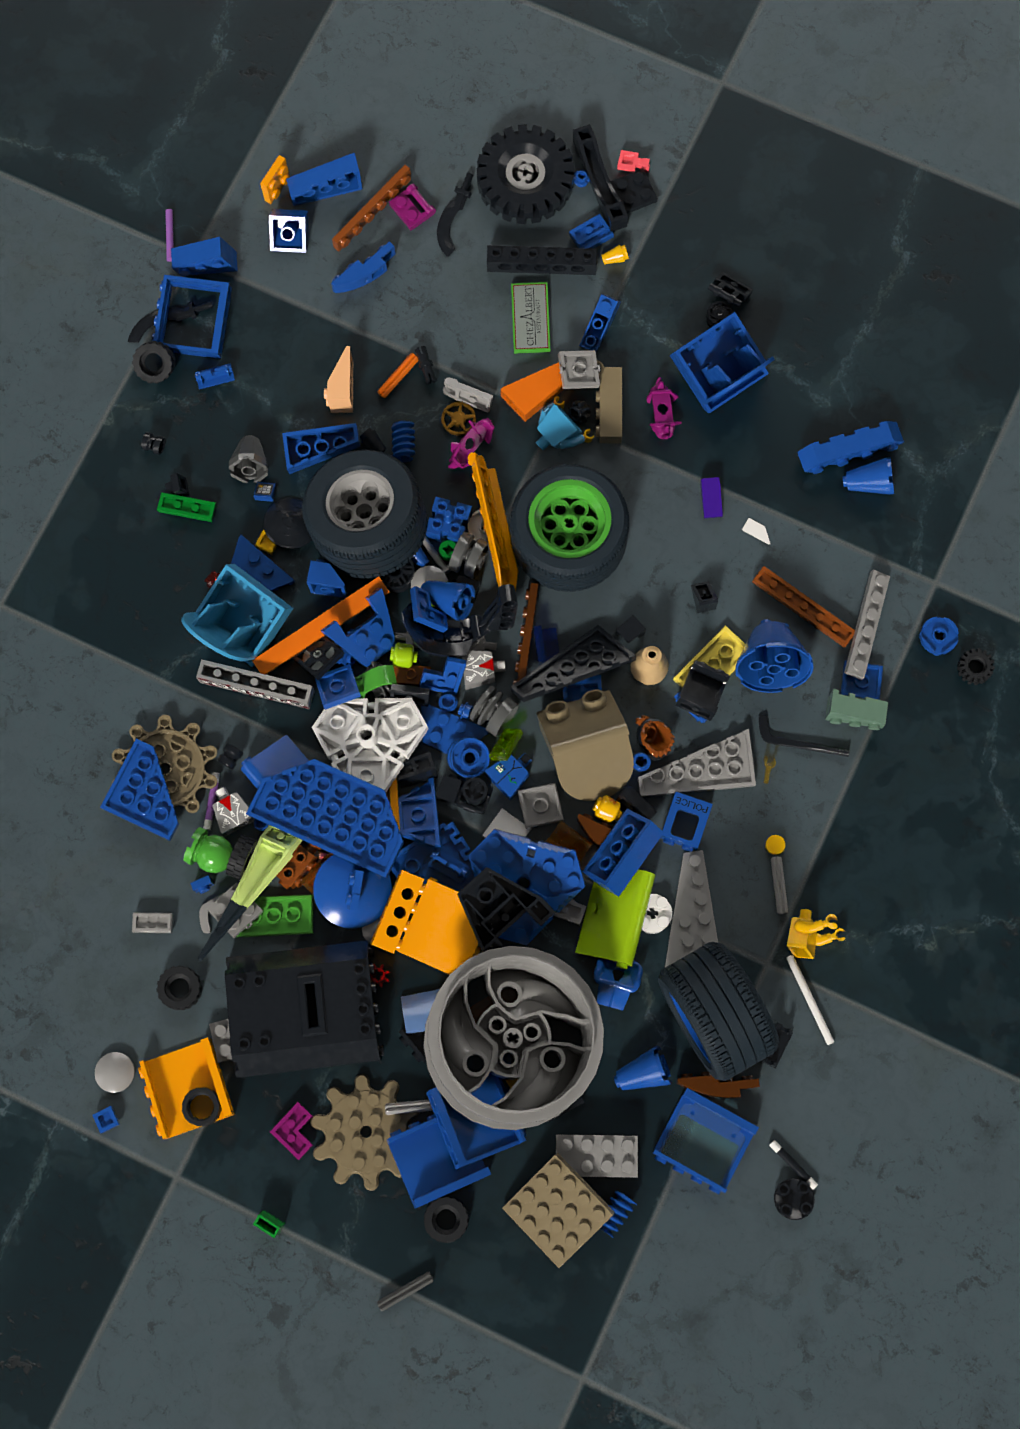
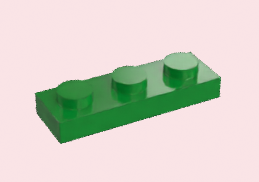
M161 492L157 511L213 522L217 504L216 502Z

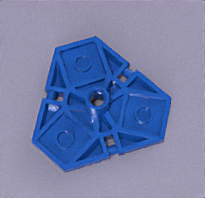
M494 829L469 854L475 877L486 867L520 885V878L525 877L529 880L530 885L524 888L542 897L558 913L586 886L576 850L543 841L536 843L532 842L531 838ZM529 849L536 851L534 856L527 855ZM525 912L498 938L527 945L554 917L552 915L542 926H539Z

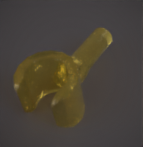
M767 755L763 759L766 766L764 783L766 784L769 782L771 769L776 765L774 757L772 763H767Z

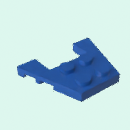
M382 588L376 589L365 597L374 610L375 615L348 635H345L337 621L331 622L321 630L324 635L328 636L364 667L370 666L372 661L378 660L391 650V646L394 647L396 644Z

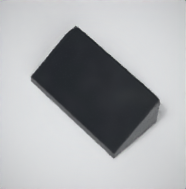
M628 786L616 799V801L620 802L621 809L624 812L626 809H629L649 820L657 813L632 786Z

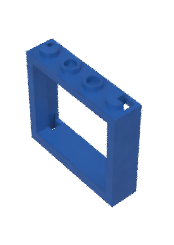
M164 275V279L160 284L161 297L157 300V309L159 310L158 316L154 318L156 329L155 333L152 334V341L162 342L173 353L221 359L232 293L230 284L227 282ZM172 287L220 292L211 349L163 343Z

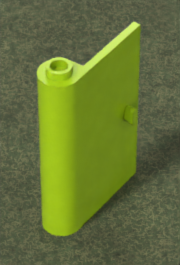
M638 869L619 897L594 881L575 953L613 961L616 963V967L628 969V966L632 967L655 874Z

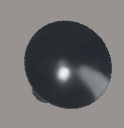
M791 1178L778 1185L774 1193V1203L776 1209L783 1217L790 1220H800L812 1212L815 1197L807 1182Z

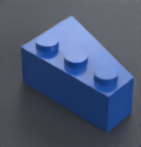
M221 237L171 248L172 269L180 276L238 271L237 251Z

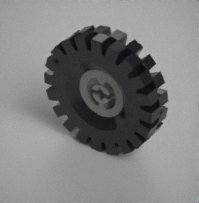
M527 124L518 125V131L515 132L511 126L503 129V136L497 132L491 137V144L485 143L482 148V154H479L477 160V186L483 202L486 206L490 204V211L495 215L501 212L502 219L511 222L513 217L516 218L517 224H525L526 219L529 218L532 224L541 222V216L543 215L546 220L554 216V210L556 209L559 212L565 206V200L568 201L572 194L574 161L572 162L570 149H566V143L560 137L555 140L554 132L547 129L545 134L542 133L541 126L533 125L532 131L527 130ZM533 170L538 174V177L534 182ZM516 171H517L518 181H516V180L513 178V175H514V173H515Z

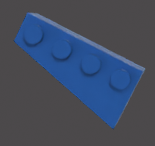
M355 153L286 178L293 206L363 189Z
M356 423L282 433L286 466L289 474L360 447L359 431Z

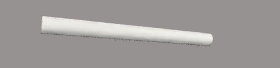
M794 956L786 957L827 1045L834 1043L833 1037Z

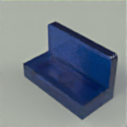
M541 625L534 626L538 666H540L560 652L556 628L542 629Z

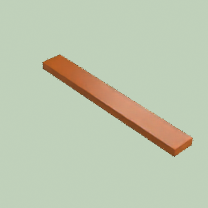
M378 576L256 657L252 662L261 674H268L324 637L325 635L321 630L331 622L337 621L339 625H342L369 607L370 604L365 597L376 589L382 588L384 596L390 593Z

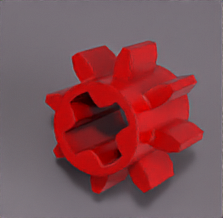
M374 964V971H378L380 974L383 975L380 976V981H378L376 978L373 979V977L376 976V974L371 975L373 983L375 982L376 984H379L380 987L383 988L382 983H384L385 981L390 982L386 978V975L390 974V971L384 972L383 964L380 966V968H377Z

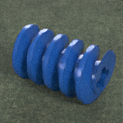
M398 421L393 423L391 427L393 432L392 456L401 462L412 461L413 458L410 456L416 454L414 450H410L415 448V444L410 443L415 441V437L410 436L415 433L414 429H410L415 424L410 421Z
M619 1191L614 1192L617 1199L612 1197L609 1199L612 1206H608L615 1214L601 1227L612 1238L614 1236L611 1230L619 1231L616 1224H624L621 1217L628 1219L629 1216L626 1210L633 1212L630 1204L637 1205Z

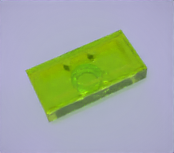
M505 728L489 754L490 759L508 761L523 735L522 730Z

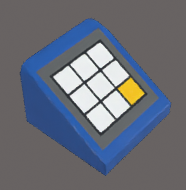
M257 482L254 499L274 502L276 483Z

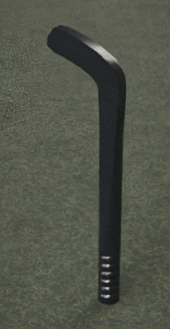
M766 715L759 716L760 734L762 739L768 744L849 757L850 749L772 736L768 730Z

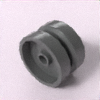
M463 532L451 555L449 570L455 573L463 570L465 577L474 580L489 550L488 541L479 538L475 542L474 535Z

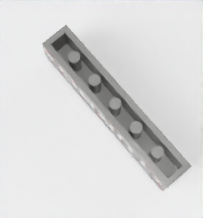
M202 659L196 676L202 684L310 709L315 693L311 685Z

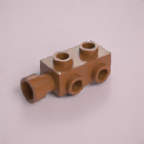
M310 843L305 848L299 845L293 852L291 860L276 875L280 879L278 883L286 889L289 887L295 889L296 886L298 888L301 887L305 882L304 876L308 871L312 872L318 864L316 860L318 858L314 854L318 849L321 850V848ZM301 855H304V859L299 861L298 859ZM291 870L292 875L287 877V873Z

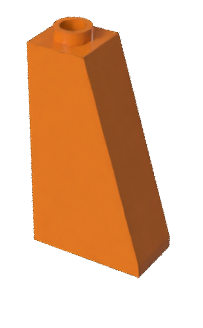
M559 362L500 389L501 397L525 422L564 390L562 388L561 374L559 373Z

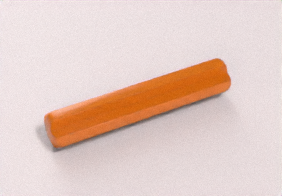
M410 353L378 389V394L381 397L386 398L418 362V357L414 353Z

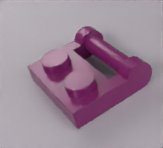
M415 184L409 185L405 191L389 201L390 207L410 231L436 213V209L429 205L419 193L418 187ZM410 196H413L425 211L422 214L411 202Z

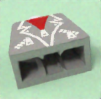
M469 650L466 656L462 657L463 660H466L464 670L465 690L494 683V673L506 671L505 660L493 661L492 652Z
M226 787L220 788L215 792L219 801L212 806L220 831L224 837L254 822L255 818L246 814L249 807L237 792L229 795Z

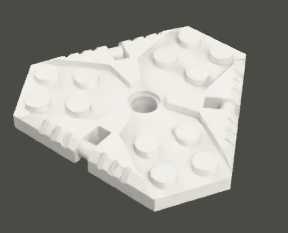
M356 698L332 708L324 709L312 726L328 759L332 761V767L377 786L386 792L404 767V761L410 758L418 743L429 729L412 698H375V702H369L368 698ZM371 736V738L364 740L365 737ZM395 753L399 755L397 759L393 757Z

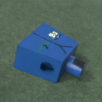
M525 753L517 760L509 754L486 769L485 776L511 801L528 779L529 772L525 767L532 760Z

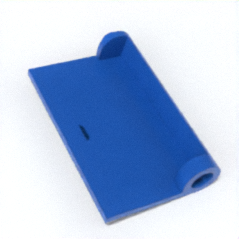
M285 735L253 758H246L241 763V771L258 789L263 778L274 776L294 766H300L309 760L293 741Z

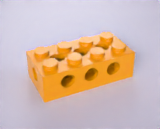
M400 870L371 939V945L393 954L395 950L399 951L403 942L400 937L403 932H407L411 921H408L410 913L414 914L418 903L415 902L418 895H422L426 886L423 883V878ZM405 888L411 892V896L407 900L402 897V891ZM397 907L403 909V916L400 918L394 915V910ZM393 925L396 928V933L389 937L386 929L388 926Z

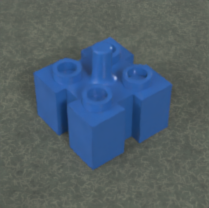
M435 497L432 507L433 518L429 517L426 537L441 542L442 538H445L457 544L463 532H466L465 526L468 527V522L472 517V506L457 502L456 506H452L450 500Z

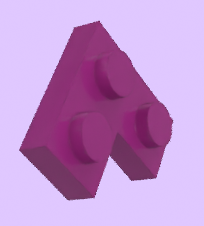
M299 1102L270 1131L298 1160L313 1146L300 1132V1129L313 1116Z

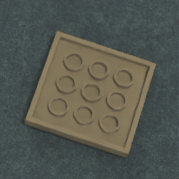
M558 1152L502 1208L558 1268L615 1214L607 1203Z

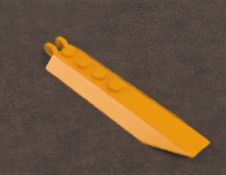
M471 452L468 455V464L472 466V478L476 484V495L480 502V513L484 520L483 528L487 534L498 588L502 585L511 584L515 587L516 592L518 567L512 549L511 536L496 469H488L484 457Z

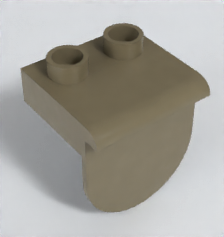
M591 690L586 692L581 699L568 703L565 701H555L548 704L545 710L536 712L542 735L555 764L559 782L570 796L583 801H596L598 797L605 795L610 797L616 794L626 785L632 775L634 766L628 736L630 734L610 690Z

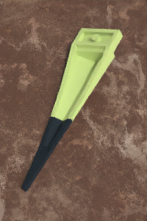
M270 825L266 828L258 840L246 870L227 908L199 954V961L205 958L291 860L293 852L302 842L301 839Z

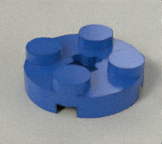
M932 617L922 626L919 639L922 646L928 652L939 656L947 654L954 649L958 643L959 632L952 620L945 617ZM935 632H942L944 634L942 636L943 640L936 639Z

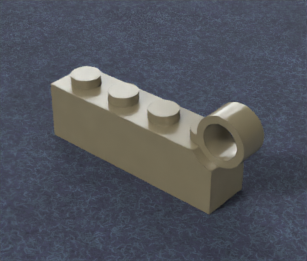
M597 360V365H600L601 372L599 373V391H596V402H599V408H596V419H599V426H596V437H599V443H622V367H604L603 363Z

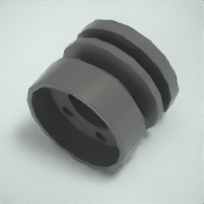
M491 686L478 698L469 718L472 721L478 719L477 724L479 726L489 721L486 731L498 737L515 716L519 704L510 697L500 702L503 692L499 691L496 694L497 688Z

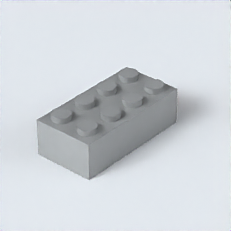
M556 1135V1153L558 1152L581 1177L638 1178V1136Z

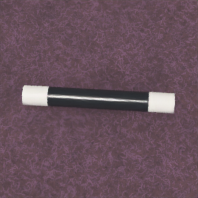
M776 1140L769 1144L804 1182L809 1184L812 1190L817 1187L818 1184Z

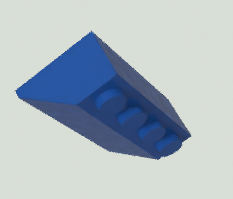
M626 809L582 873L619 897L664 832L651 820Z

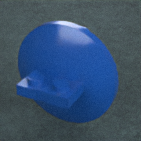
M334 854L322 863L313 882V896L320 913L331 923L352 929L361 928L376 921L382 915L392 891L389 875L388 878L382 877Z

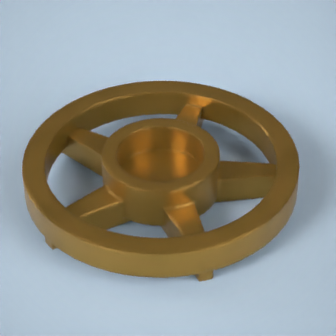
M463 402L449 404L443 410L441 416L444 429L456 436L465 435L472 427L465 428L466 419L473 418V422L476 423V415L473 408ZM459 406L458 411L454 413L448 411L452 407ZM462 406L469 409L472 414L465 415L462 412ZM445 414L451 417V423L446 426L444 421ZM455 425L461 427L463 431L456 432L450 428Z

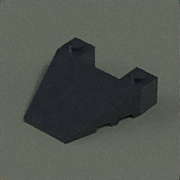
M488 867L457 894L482 952L505 947L498 940V937L525 912L539 926H542L556 913L542 897Z

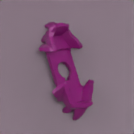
M661 377L657 379L656 385L651 388L647 396V403H650L652 399L655 423H650L652 430L659 439L667 440L673 436L675 426L682 424V422L673 421L671 403L678 398V395L664 385ZM660 404H664L668 408L665 415H662L657 409Z
M489 418L481 419L476 423L471 420L468 421L472 426L459 443H451L452 456L449 459L451 464L448 465V468L455 469L460 467L463 469L470 466L468 464V455L471 452L474 453L482 441L485 440L490 444L495 427ZM468 438H471L474 442L473 447L470 449L465 448Z

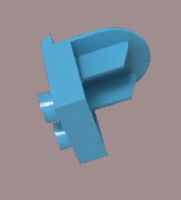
M226 564L196 612L185 613L181 621L184 627L196 639L210 649L230 659L244 661L253 667L255 665L252 660L267 650L293 610V607L236 564Z

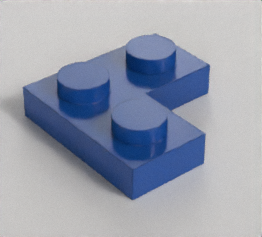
M417 586L411 588L410 594L414 621L444 633L448 629L446 613L431 607L430 593Z
M447 656L443 672L424 668L419 687L457 695L466 667V660Z

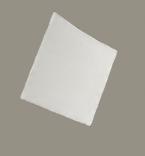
M502 808L483 836L486 838L494 829L526 837L531 828L526 829L524 823Z

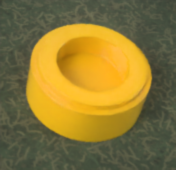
M772 835L766 840L765 848L768 853L779 855L785 849V841L779 835Z

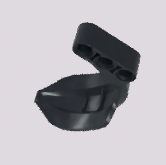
M511 584L500 586L497 590L496 598L483 615H468L464 620L459 619L460 621H457L446 614L448 629L444 633L414 621L412 603H409L402 611L401 620L416 646L422 651L440 657L466 656L475 641L490 631L508 630L514 626L518 607L515 587Z

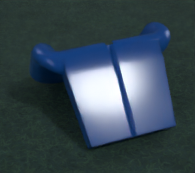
M598 958L594 970L595 982L599 984L597 1003L623 1010L630 993H634L640 987L643 975L642 966L638 962L633 961L632 967L628 966V969L616 967V963L613 961ZM614 970H621L624 973L620 981L614 980Z

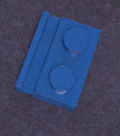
M600 214L569 231L570 237L578 248L594 249L614 237V233L611 232Z

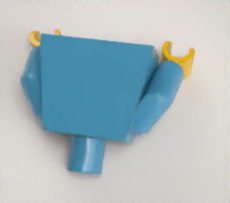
M559 396L554 398V403H550L541 410L537 429L543 436L536 444L542 450L550 444L557 449H566L584 442L589 443L593 440L594 435L592 437L586 435L590 433V429H586L582 435V430L564 412L565 401L557 403Z

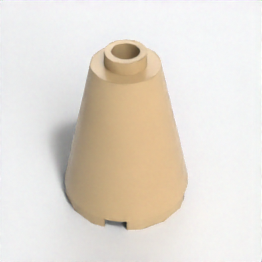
M648 646L635 653L636 661L631 662L630 666L631 673L637 681L645 685H655L665 678L669 665L666 656L659 648Z

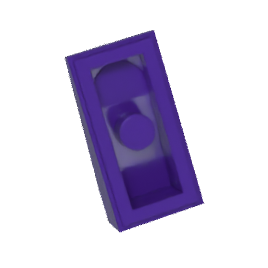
M720 478L701 479L700 488L704 518L723 517Z

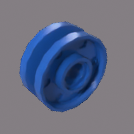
M463 737L457 739L448 749V765L455 774L461 777L474 778L480 776L489 765V750L477 738ZM468 752H470L472 754V760L467 763L465 761V755Z

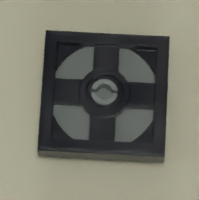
M324 636L292 658L314 678L319 680L345 653Z

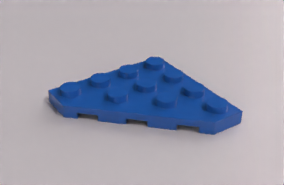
M136 739L100 808L171 841L179 821L156 750L153 746Z

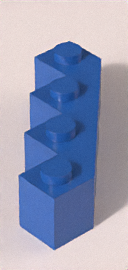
M884 421L879 423V426L870 429L868 426L854 430V433L848 436L841 434L831 437L825 443L819 444V441L811 443L797 453L804 472L818 474L828 465H838V467L848 464V460L854 457L868 459L878 450L894 451L904 440L897 422Z

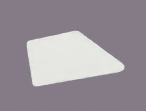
M748 518L742 530L769 545L770 541L765 526Z

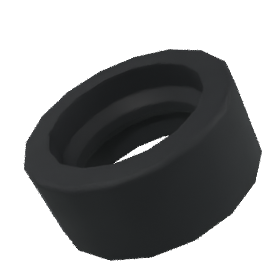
M205 1087L191 1090L182 1102V1112L185 1119L196 1126H208L214 1123L222 1111L217 1093ZM199 1095L209 1096L214 1104L212 1114L205 1119L194 1117L190 1110L192 1100Z

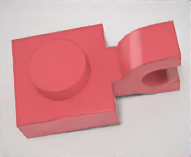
M621 150L617 169L635 172L636 168H638L639 170L644 169L645 172L649 173L650 159L639 158V153Z

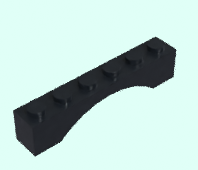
M588 124L573 129V143L587 172L591 187L611 232L627 227V212L607 175L591 125Z

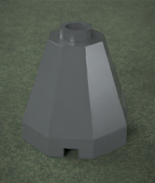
M253 435L244 436L240 440L229 460L231 477L243 483H248L251 479H254L253 482H260L268 476V465L260 440Z

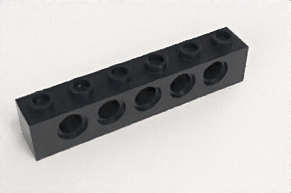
M487 245V272L596 275L597 249Z

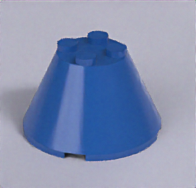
M764 619L753 629L736 663V677L741 680L742 685L751 690L763 693L782 692L783 688L793 686L794 689L806 682L813 672V660L808 651L789 629L787 623Z

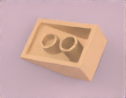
M346 346L327 381V388H324V399H326V406L330 407L331 413H353V358L350 346Z

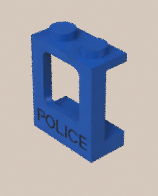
M675 792L662 830L664 834L660 839H663V842L668 845H681L683 850L689 852L697 851L713 804ZM679 810L699 817L692 840H686L671 834V828L676 813Z

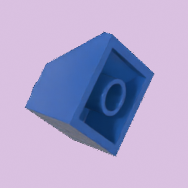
M271 210L269 214L270 251L306 253L308 211Z
M321 559L310 561L307 585L311 593L339 598L348 597L344 582L330 563Z

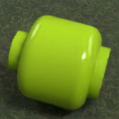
M398 642L394 647L391 646L389 661L392 662L394 667L410 668L413 663L417 662L418 652L414 651L412 644Z

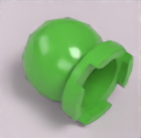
M198 827L191 837L195 840L191 848L187 846L183 861L189 865L197 862L202 870L216 874L226 870L233 850L230 842L223 836H208L207 829Z

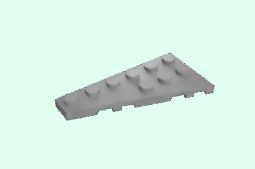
M749 729L687 755V757L671 762V764L639 776V794L642 797L671 795L675 794V792L692 793L756 786Z
M703 850L683 853L665 967L709 942L718 943Z

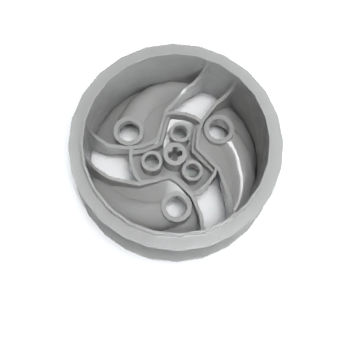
M507 946L482 952L466 960L449 975L435 997L425 1024L424 1052L427 1068L433 1082L452 1108L469 1120L493 1129L519 1130L538 1126L558 1116L583 1095L596 1075L601 1060L604 1027L599 1005L590 987L574 968L555 955L535 948ZM483 975L485 990L493 1005L484 1011L477 1023H475L467 1000V984L471 980ZM508 987L516 989L518 994L517 1000L513 1003L503 1001L501 990ZM545 1017L564 1021L579 1029L582 1037V1047L571 1043L552 1042L550 1027ZM492 1021H501L503 1028L499 1031L492 1028ZM533 1027L537 1031V1036L529 1038L526 1034V1029ZM508 1035H510V1037H516V1040L514 1041L516 1044H514L513 1042H508ZM545 1053H556L559 1058V1066L556 1068L547 1067L544 1063ZM504 1054H511L514 1057V1062L512 1064H505L503 1061ZM475 1055L483 1060L484 1065L480 1072H472L467 1068L466 1062L470 1056ZM489 1073L502 1079H518L508 1093L492 1105L483 1103L472 1095V1093L480 1088Z

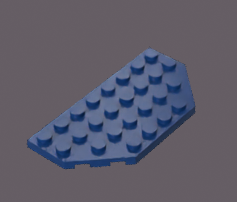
M316 759L281 771V773L263 778L246 812L250 817L385 878H388L404 843L385 790Z

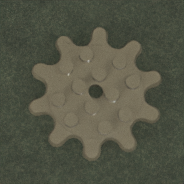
M162 715L159 717L158 726L153 732L145 731L141 725H133L129 730L133 741L135 742L136 739H139L153 746L156 750L160 766L165 764L170 766L169 772L163 775L173 806L180 805L189 813H196L200 808V804L196 799L197 790L200 788L212 789L217 785V778L205 771V764L217 756V749L212 745L206 747L197 745L196 737L200 733V727L197 723H189L184 730L176 731L173 729L171 717ZM115 749L112 753V759L117 763L123 764L130 749Z
M359 1074L355 1078V1088L351 1093L345 1094L337 1087H330L327 1090L326 1096L332 1104L331 1111L326 1115L315 1114L310 1121L313 1128L319 1129L325 1134L324 1142L315 1147L313 1156L320 1161L327 1158H332L336 1161L337 1169L333 1175L336 1183L344 1184L351 1175L359 1174L363 1177L364 1187L369 1191H373L379 1185L378 1178L382 1171L388 1170L396 1177H401L386 1140L390 1138V1133L401 1129L402 1132L408 1130L409 1122L416 1118L420 1112L386 1115L385 1105L387 1103H397L396 1095L400 1088L395 1080L388 1081L381 1090H374L370 1086L369 1077L365 1074ZM364 1126H369L372 1129V1134L368 1138H364L361 1135V1129Z

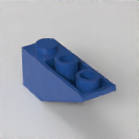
M601 294L579 346L597 352L616 316L621 301Z

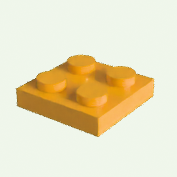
M281 155L277 157L260 183L264 199L269 204H272L274 199L276 200L279 197L282 187L287 185L286 178L290 177L286 158Z

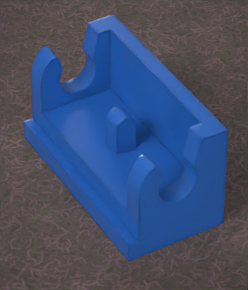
M596 675L563 687V700L571 702L581 699L588 691L602 690L601 675Z

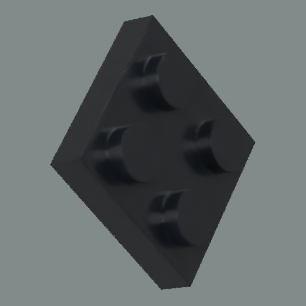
M644 169L610 181L616 194L621 199L627 214L656 203L658 200Z

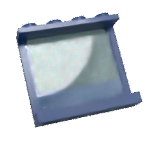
M686 1088L652 1153L656 1155L655 1160L666 1164V1162L674 1165L673 1170L682 1175L684 1172L692 1175L691 1180L700 1185L702 1182L710 1185L709 1190L719 1195L720 1192L726 1193V1188L759 1127Z

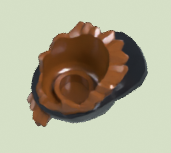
M642 715L641 718H636L635 723L639 725L636 732L639 745L645 750L650 760L658 761L665 758L675 742V736L671 733L670 728L656 718H650Z

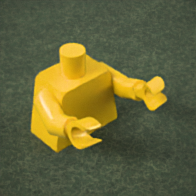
M801 909L800 916L792 918L787 947L795 958L814 959L815 946H822L836 939L839 941L845 940V937L838 938L837 936L839 932H845L841 928L835 930L832 934L821 935L817 933V931L823 930L825 927L830 929L838 928L836 923L829 922L832 919L838 920L834 914L827 915L824 921L818 920L813 922L811 919L812 911Z

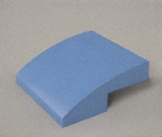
M440 989L401 997L407 1035L425 1031L428 1015Z

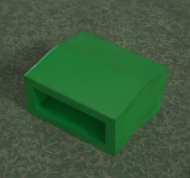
M262 1210L253 1223L254 1226L273 1238L279 1235L286 1224L266 1210ZM261 1219H263L264 1221L268 1222L269 1224H271L272 1226H274V1227L277 1228V1229H274L273 1227L269 1226L268 1224H266L265 1222H263Z

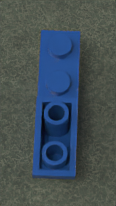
M389 241L386 245L380 246L373 256H369L364 261V264L359 260L349 264L341 275H337L331 283L333 292L342 293L360 288L387 271L386 262L395 255L394 245Z

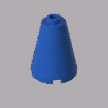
M886 457L847 471L846 476H843V486L847 487L849 491L894 494L891 457Z
M428 580L421 586V589L430 593L431 604L454 620H464L469 615L474 604L471 603V598L475 597V589L472 585Z
M655 1046L617 1070L616 1076H614L617 1088L621 1087L622 1090H631L672 1084V1080L667 1078L671 1074L664 1055H659L658 1053L661 1050L660 1047Z

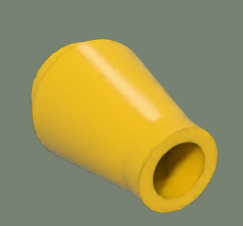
M620 244L601 254L604 265L625 262V260L629 259L625 245L620 246Z

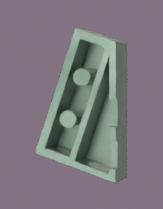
M833 689L827 700L825 720H829L832 724H841L842 722L849 723L851 727H860L862 725L868 726L870 730H880L886 724L888 702L870 697H865V699L857 698L853 693H849L846 696L839 694V690Z

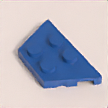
M239 536L231 564H236L271 592L279 590L282 586L292 585L295 582L294 579L245 537Z
M432 705L421 706L422 717L429 728L423 737V744L447 754L451 744L457 739L470 737L481 740L489 734L486 728L461 719Z
M432 777L428 779L426 784L421 787L417 786L408 794L398 798L400 833L403 838L441 848L435 780Z

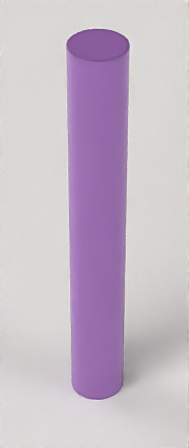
M166 209V260L172 262L171 248H174L173 210Z

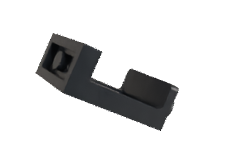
M695 660L688 672L675 706L711 721L717 712L718 703L730 675L726 674L723 670L708 666L705 662Z

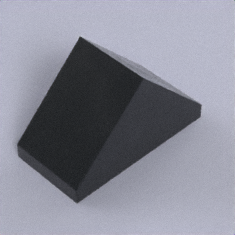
M710 582L691 585L697 613L716 610L718 598Z

